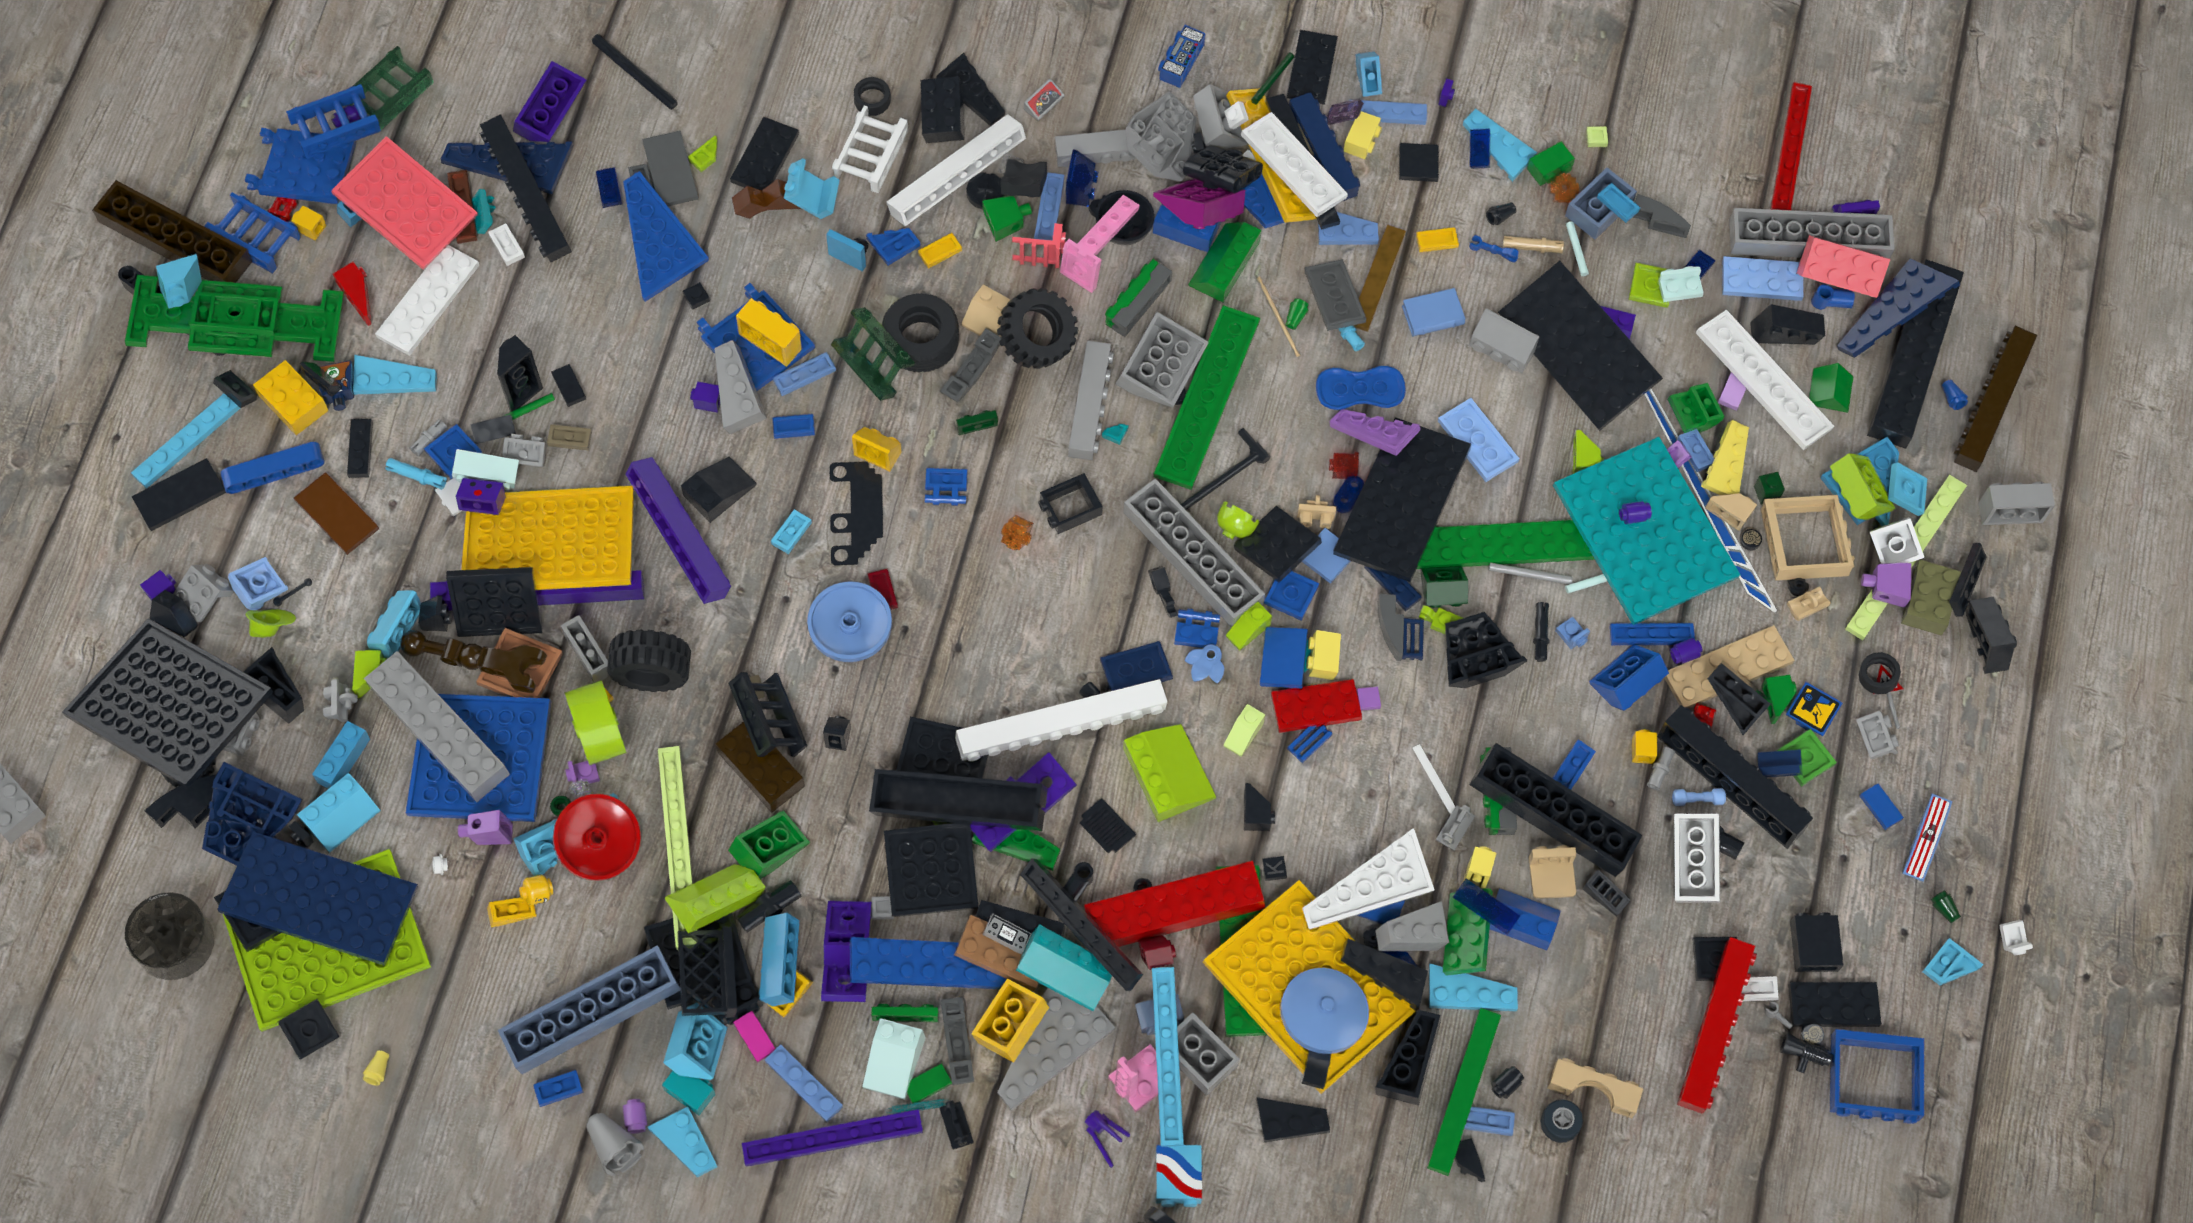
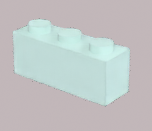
M457 449L452 478H456L458 482H461L463 478L503 483L504 490L514 489L519 460Z

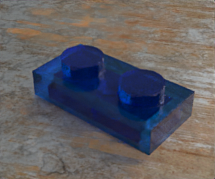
M615 167L595 171L602 207L622 205Z

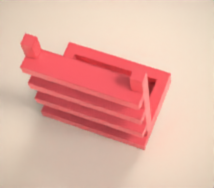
M1055 223L1053 241L1012 237V242L1020 243V255H1013L1012 260L1020 261L1021 265H1024V261L1032 262V266H1036V263H1044V267H1048V264H1055V268H1059L1066 240V232H1062L1063 224ZM1025 244H1032V257L1025 256ZM1037 245H1044V258L1036 257Z

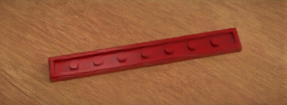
M1796 82L1792 84L1770 210H1791L1812 91V86Z

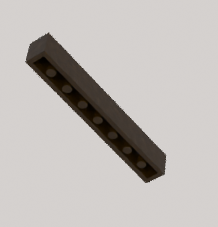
M2016 325L2011 332L2007 331L2002 341L2006 344L2004 348L2000 347L1995 357L1999 360L1997 363H1993L1989 374L1992 376L1990 379H1986L1982 390L1985 392L1983 395H1979L1975 406L1978 408L1976 411H1972L1968 422L1971 424L1969 428L1965 427L1961 438L1964 440L1962 444L1958 443L1954 454L1957 455L1954 463L1974 472H1977L1982 465L2038 336L2037 334Z

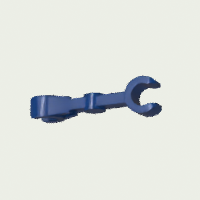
M1479 236L1472 237V241L1479 244L1470 243L1469 247L1471 250L1484 249L1493 254H1499L1510 262L1517 261L1519 254L1517 249H1503L1497 245L1482 242Z

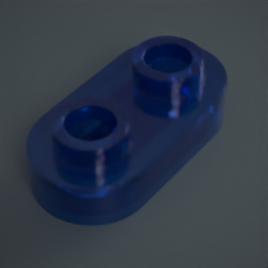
M1350 476L1340 487L1333 501V506L1336 507L1337 512L1348 513L1353 509L1364 486V481L1360 477ZM1356 483L1358 486L1353 487L1351 484ZM1341 499H1346L1347 502L1344 503Z

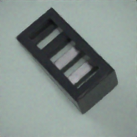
M1599 870L1594 873L1583 888L1587 894L1616 917L1630 902V899ZM1598 881L1600 885L1595 888L1594 885ZM1604 887L1607 888V891L1602 895L1600 891ZM1612 892L1614 896L1610 901H1608L1606 898ZM1619 898L1622 901L1615 908L1613 903Z

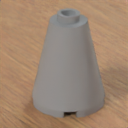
M604 1113L593 1114L588 1119L586 1128L602 1167L608 1175L614 1176L616 1175L614 1172L619 1170L623 1173L638 1162L642 1156L640 1151L641 1149L644 1151V1146L637 1138Z

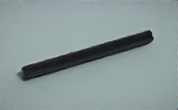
M596 34L592 38V43L665 106L673 110L678 105L677 100L600 34Z

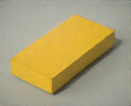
M1455 227L1416 232L1419 252L1452 249L1459 246Z
M950 233L918 250V255L929 269L961 252L962 246L953 233Z

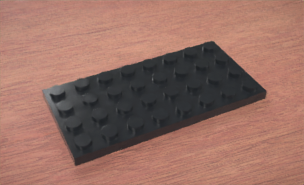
M1560 260L1498 312L1500 316L1539 336L1534 356L1599 431L1663 379Z
M1395 417V419H1394V421H1395V420L1403 421V424H1405V425H1409V426L1412 425V423L1407 422V421H1405V420H1402V419H1399V418H1396V417ZM1420 426V431L1397 456L1380 449L1333 550V555L1411 582L1472 444Z

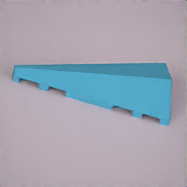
M614 793L609 795L618 799V796ZM557 819L513 838L520 857L533 876L543 875L550 867H554L557 864L558 858L553 846V829Z

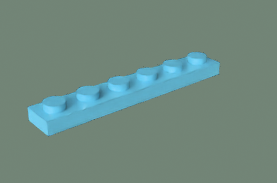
M221 395L133 470L131 474L147 489L241 408L227 395Z

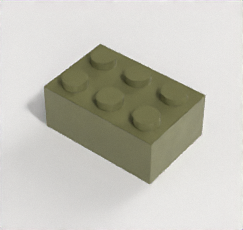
M1920 560L1913 572L1911 599L1904 609L1901 624L1942 636L1949 625L1952 612L1949 601L1961 571Z

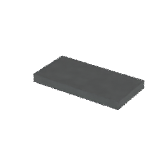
M681 131L642 139L655 191L665 204L672 206L698 200Z
M1343 259L1305 267V275L1327 331L1366 323V316Z

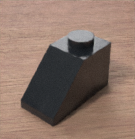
M164 590L152 599L150 620L183 637H186L197 628L198 624L182 598Z
M843 716L828 718L823 730L825 748L847 751L851 731L850 720Z
M1245 783L1244 831H1270L1271 824H1275V811H1271V803L1250 783Z

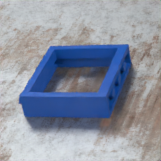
M1835 1029L1831 1034L1830 1053H1833L1830 1063V1112L1837 1113L1838 1116L1842 1117L1852 1114L1859 1115V1118L1862 1119L1880 1117L1883 1121L1899 1119L1908 1124L1919 1122L1924 1117V1038ZM1840 1045L1912 1052V1110L1839 1103Z

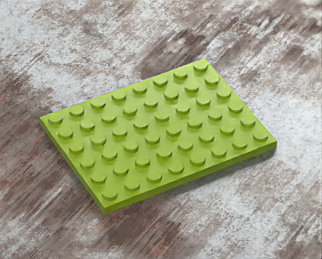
M390 849L353 862V864L401 879ZM411 906L385 966L285 933H281L251 951L246 952L223 914L261 1032L279 1026L277 1021L317 998L322 1007L326 1008L431 968Z

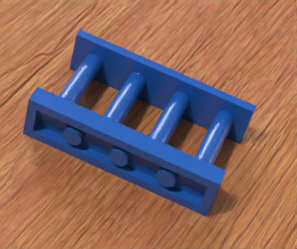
M361 84L286 111L290 124H298L305 139L300 141L306 159L381 132L376 115L368 116L361 101L366 98ZM354 103L361 120L350 123L343 106ZM335 110L342 126L331 130L324 113ZM317 117L323 133L312 137L305 120Z
M231 192L230 197L234 204L231 210L219 224L213 225L207 222L204 227L246 248L251 256L252 263L273 274L277 269L274 255L290 236L298 241L300 240L298 227L290 221L285 222L254 205L245 196H238ZM241 209L250 214L235 233L229 234L225 231ZM257 218L266 223L251 243H245L241 240ZM273 227L282 231L281 235L267 252L258 250L257 247Z

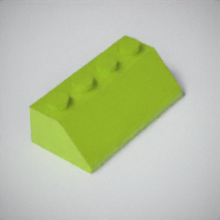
M734 864L666 896L665 900L687 932L691 933L755 902L766 887L754 870Z

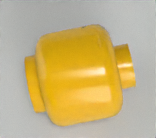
M544 875L525 878L522 887H519L521 899H525L529 905L548 902L550 896L553 895L551 880Z

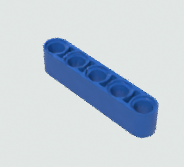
M309 442L227 467L220 473L226 493L234 494L319 468L324 465L325 461L320 444L318 442Z

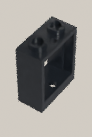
M1085 473L1040 492V500L1038 501L1041 511H1046L1048 515L1047 521L1051 529L1055 528L1057 534L1101 516L1103 506ZM1079 489L1090 509L1060 522L1049 502Z

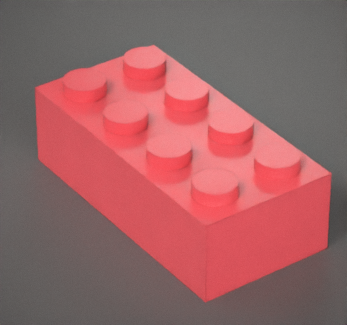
M1809 235L1797 274L1877 298L1890 259Z

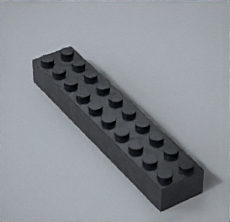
M1927 259L1924 261V265L1959 280L1961 284L1963 271ZM1960 286L1945 292L1944 297L1940 300L1935 299L1928 304V308L1902 325L1867 436L1878 440L1888 437L1893 445L1905 449L1909 445L1917 425Z

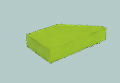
M714 135L688 156V160L700 172H703L716 161L717 137Z

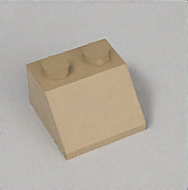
M983 284L973 297L962 321V326L979 336L985 329L997 335V329L1001 327V325L997 324L998 318L1002 316L1001 311L1003 307L1008 305L1007 303L1010 299Z

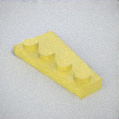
M1734 420L1727 423L1719 442L1721 445L1713 456L1715 459L1713 464L1709 466L1707 478L1703 481L1701 487L1718 495L1740 493L1749 427Z

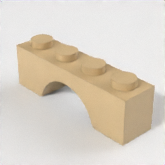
M1558 1058L1547 1088L1569 1096L1579 1087H1595L1607 1096L1612 1112L1629 1118L1635 1116L1643 1092V1088L1638 1087L1639 1085L1635 1082H1624L1618 1080L1613 1074L1598 1073L1596 1069L1590 1066H1578L1574 1061L1567 1058L1562 1060Z

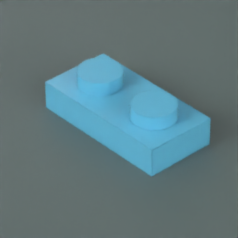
M794 509L772 538L771 544L789 554L812 524V520Z

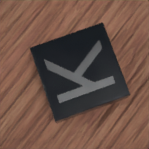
M1284 856L1262 858L1265 881L1287 879Z

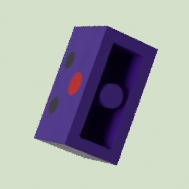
M463 478L455 497L459 510L499 515L506 495L503 483Z

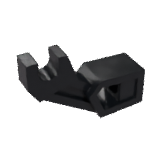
M1160 566L1148 570L1152 587L1155 593L1160 596L1168 617L1178 616V612L1174 607L1175 602L1169 593L1171 586L1165 567Z

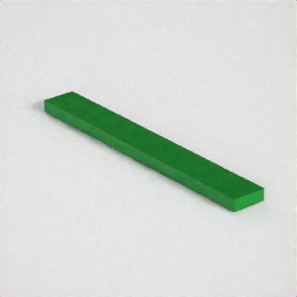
M1480 1008L1427 1167L1429 1170L1449 1176L1501 1018L1500 1014Z

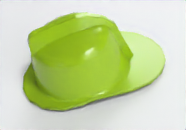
M280 609L250 610L245 614L249 619V635L252 637H272L277 633L280 626L292 624L296 620L293 613Z

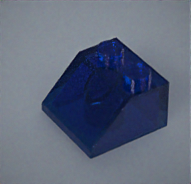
M1074 149L1072 150L1066 181V204L1089 207L1090 200H1094L1096 188H1093V183L1098 182L1099 172L1096 171L1095 162Z

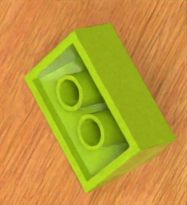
M1849 453L1830 466L1833 472L1832 477L1839 483L1842 489L1841 494L1851 506L1850 511L1855 518L1868 520L1896 509L1894 504L1888 500V493L1869 457Z

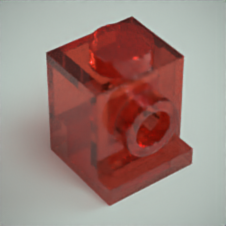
M1359 452L1354 454L1334 453L1333 459L1329 458L1328 469L1332 471V478L1357 480Z

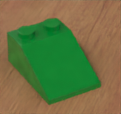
M783 810L736 836L728 851L741 866L754 870L757 876L762 879L809 845L810 842Z

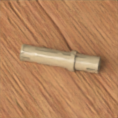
M1504 236L1503 248L1540 251L1543 254L1545 252L1563 253L1564 241L1546 240L1543 237L1542 239Z

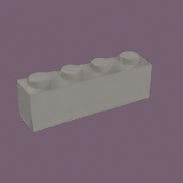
M1126 130L1055 136V152L1058 167L1091 165L1093 163L1107 164L1113 161L1127 162L1135 159L1127 150Z

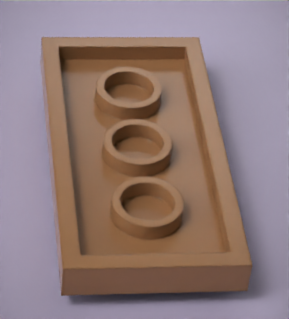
M970 915L954 955L1034 991L1038 982L1016 971L1022 954L982 935L988 922Z

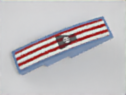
M1931 794L1917 828L1916 836L1902 874L1924 882L1945 826L1952 801Z

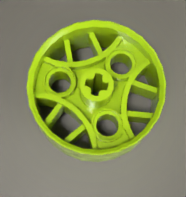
M602 680L565 692L573 717L572 723L578 739L580 738L589 765L627 753L617 726L619 723L614 708L610 706Z

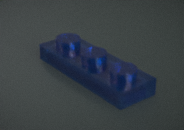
M1468 879L1463 881L1453 896L1454 899L1506 935H1508L1520 917L1519 914Z

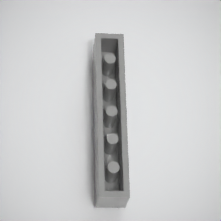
M1087 341L1068 457L1093 461L1094 453L1098 454L1099 441H1096L1097 435L1101 436L1102 423H1099L1100 417L1104 418L1105 405H1102L1103 399L1107 400L1108 387H1105L1106 381L1110 382L1111 370L1108 369V366L1113 364L1114 352H1111V344Z

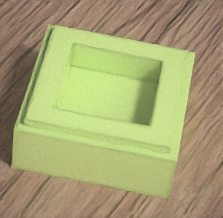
M1587 127L1588 147L1608 146L1607 127Z

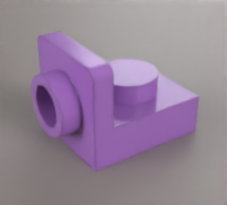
M572 761L568 762L569 769H565L568 782H573L575 788L600 781L596 764L589 765L588 761L573 764Z

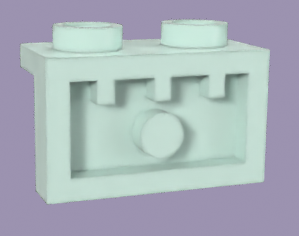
M1687 266L1683 269H1667L1661 272L1658 283L1663 302L1702 297L1703 289L1699 277L1700 267Z

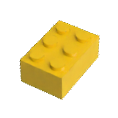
M751 298L736 315L739 335L786 367L802 350L799 328L793 323L789 324L784 321L777 312L773 313L768 310L762 302H756Z
M286 360L253 384L258 396L296 436L328 412L322 397Z
M1007 979L971 1034L978 1044L1014 1063L1046 1014L1049 1006L1043 997Z

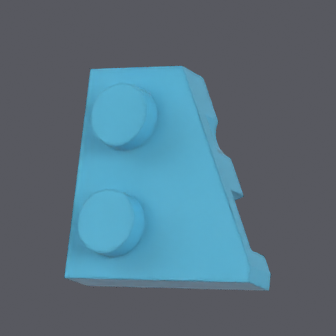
M1949 938L1922 972L1941 986L1979 970L1984 964Z

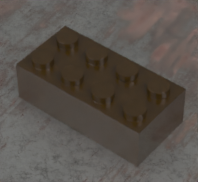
M744 721L715 744L718 754L771 813L805 787L803 777L776 747L764 757L757 756Z

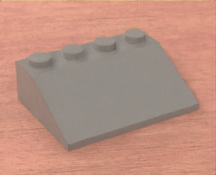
M1156 312L1115 384L1133 395L1173 408L1209 342Z

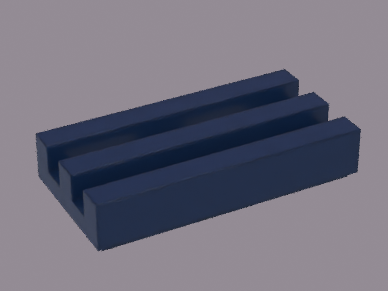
M1404 618L1403 655L1401 660H1406V658H1410V660H1423L1424 619ZM1407 624H1410V653H1407ZM1415 624H1419L1418 653H1415Z

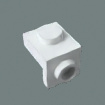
M2022 920L1999 925L2004 950L2013 953V955L2025 954L2026 950L2033 948L2032 943L2027 942Z

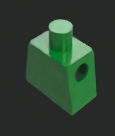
M1014 196L982 201L983 213L995 242L1021 230L1024 227L1023 217L1032 214L1029 203L1018 206Z

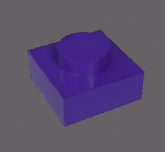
M1446 79L1439 105L1446 107L1448 100L1453 99L1455 89L1452 88L1453 80Z

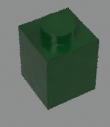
M1779 472L1759 476L1754 485L1760 504H1763L1764 499L1781 498L1785 491Z

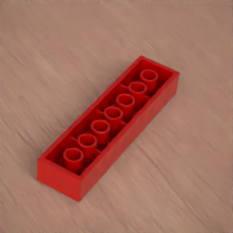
M1249 861L1085 904L1084 907L1086 913L1118 947L1136 943L1138 940L1167 935L1265 909V903L1254 863Z

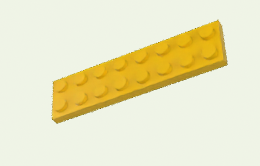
M1260 88L1232 90L1226 95L1231 106L1238 101L1244 104L1249 120L1240 125L1242 130L1270 113L1265 103V95L1258 104L1255 105L1251 102V99ZM1249 145L1255 160L1263 164L1262 175L1284 222L1315 220L1316 217L1311 210Z

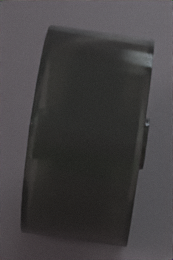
M159 893L145 899L134 908L125 926L124 938L131 956L147 973L159 979L178 980L190 976L206 963L214 946V931L207 916L192 899L178 893ZM173 908L174 913L163 915V910ZM192 919L190 925L184 926L186 920ZM149 926H154L151 932L145 933ZM194 938L199 940L195 949H189ZM150 946L153 947L155 953L141 960L140 955ZM176 953L173 960L167 961L169 955Z

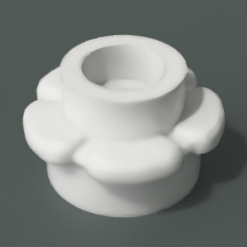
M442 854L432 858L433 873L443 875L444 871L448 870L447 858H443Z

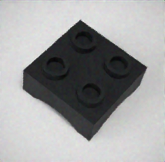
M1008 159L1005 174L1001 179V194L1028 196L1031 198L1041 197L1047 178V162L1040 161L1034 164H1024L1014 159Z

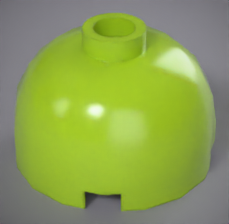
M1223 502L1217 514L1218 525L1224 530L1222 534L1231 540L1234 537L1242 539L1250 536L1257 528L1259 520L1253 522L1251 520L1252 515L1234 505L1229 508L1226 506L1228 502Z

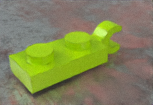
M1423 605L1419 615L1420 619L1432 623L1431 629L1445 634L1446 623L1462 619V617L1438 608L1436 613Z

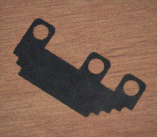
M836 462L830 465V480L833 482L850 481L851 513L832 514L830 517V530L833 533H851V545L833 546L831 548V563L833 565H857L858 559L864 557V552L871 550V544H876L877 538H883L882 475L875 474V469L869 468L868 462ZM838 466L844 467L847 471L846 475L842 478H837L833 474L834 469ZM839 517L845 518L847 526L844 529H837L834 526L835 519ZM843 549L848 553L845 561H837L834 555L837 550Z

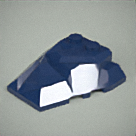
M223 762L213 781L212 788L214 789L212 801L209 804L210 813L208 822H206L202 849L237 866L252 832L274 838L293 819L303 799Z

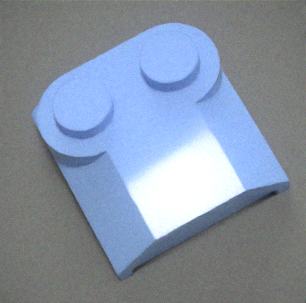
M266 557L237 569L228 575L233 591L249 610L261 609L264 606V602L288 590L287 585L285 586Z

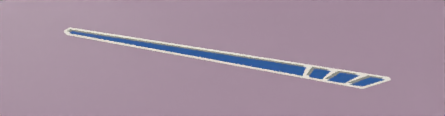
M1650 389L1645 393V396L1670 445H1673L1677 441L1678 435L1654 392ZM1690 460L1682 465V468L1717 536L1739 571V578L1747 594L1773 612H1776L1777 610L1728 523L1705 509L1712 495L1709 490L1701 487L1703 479L1699 472H1696Z

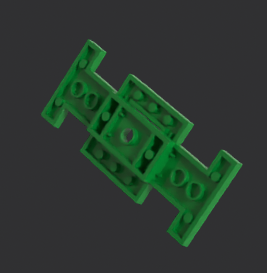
M137 275L125 337L126 346L147 347L149 332L159 331L190 334L188 341L189 351L272 357L274 342L287 341L315 344L313 360L335 361L344 291L323 290L321 306L281 303L282 286L202 280L198 291L195 293V296H192L189 303L179 307L168 308L163 294L157 293L158 277ZM233 311L240 312L238 316L230 315Z

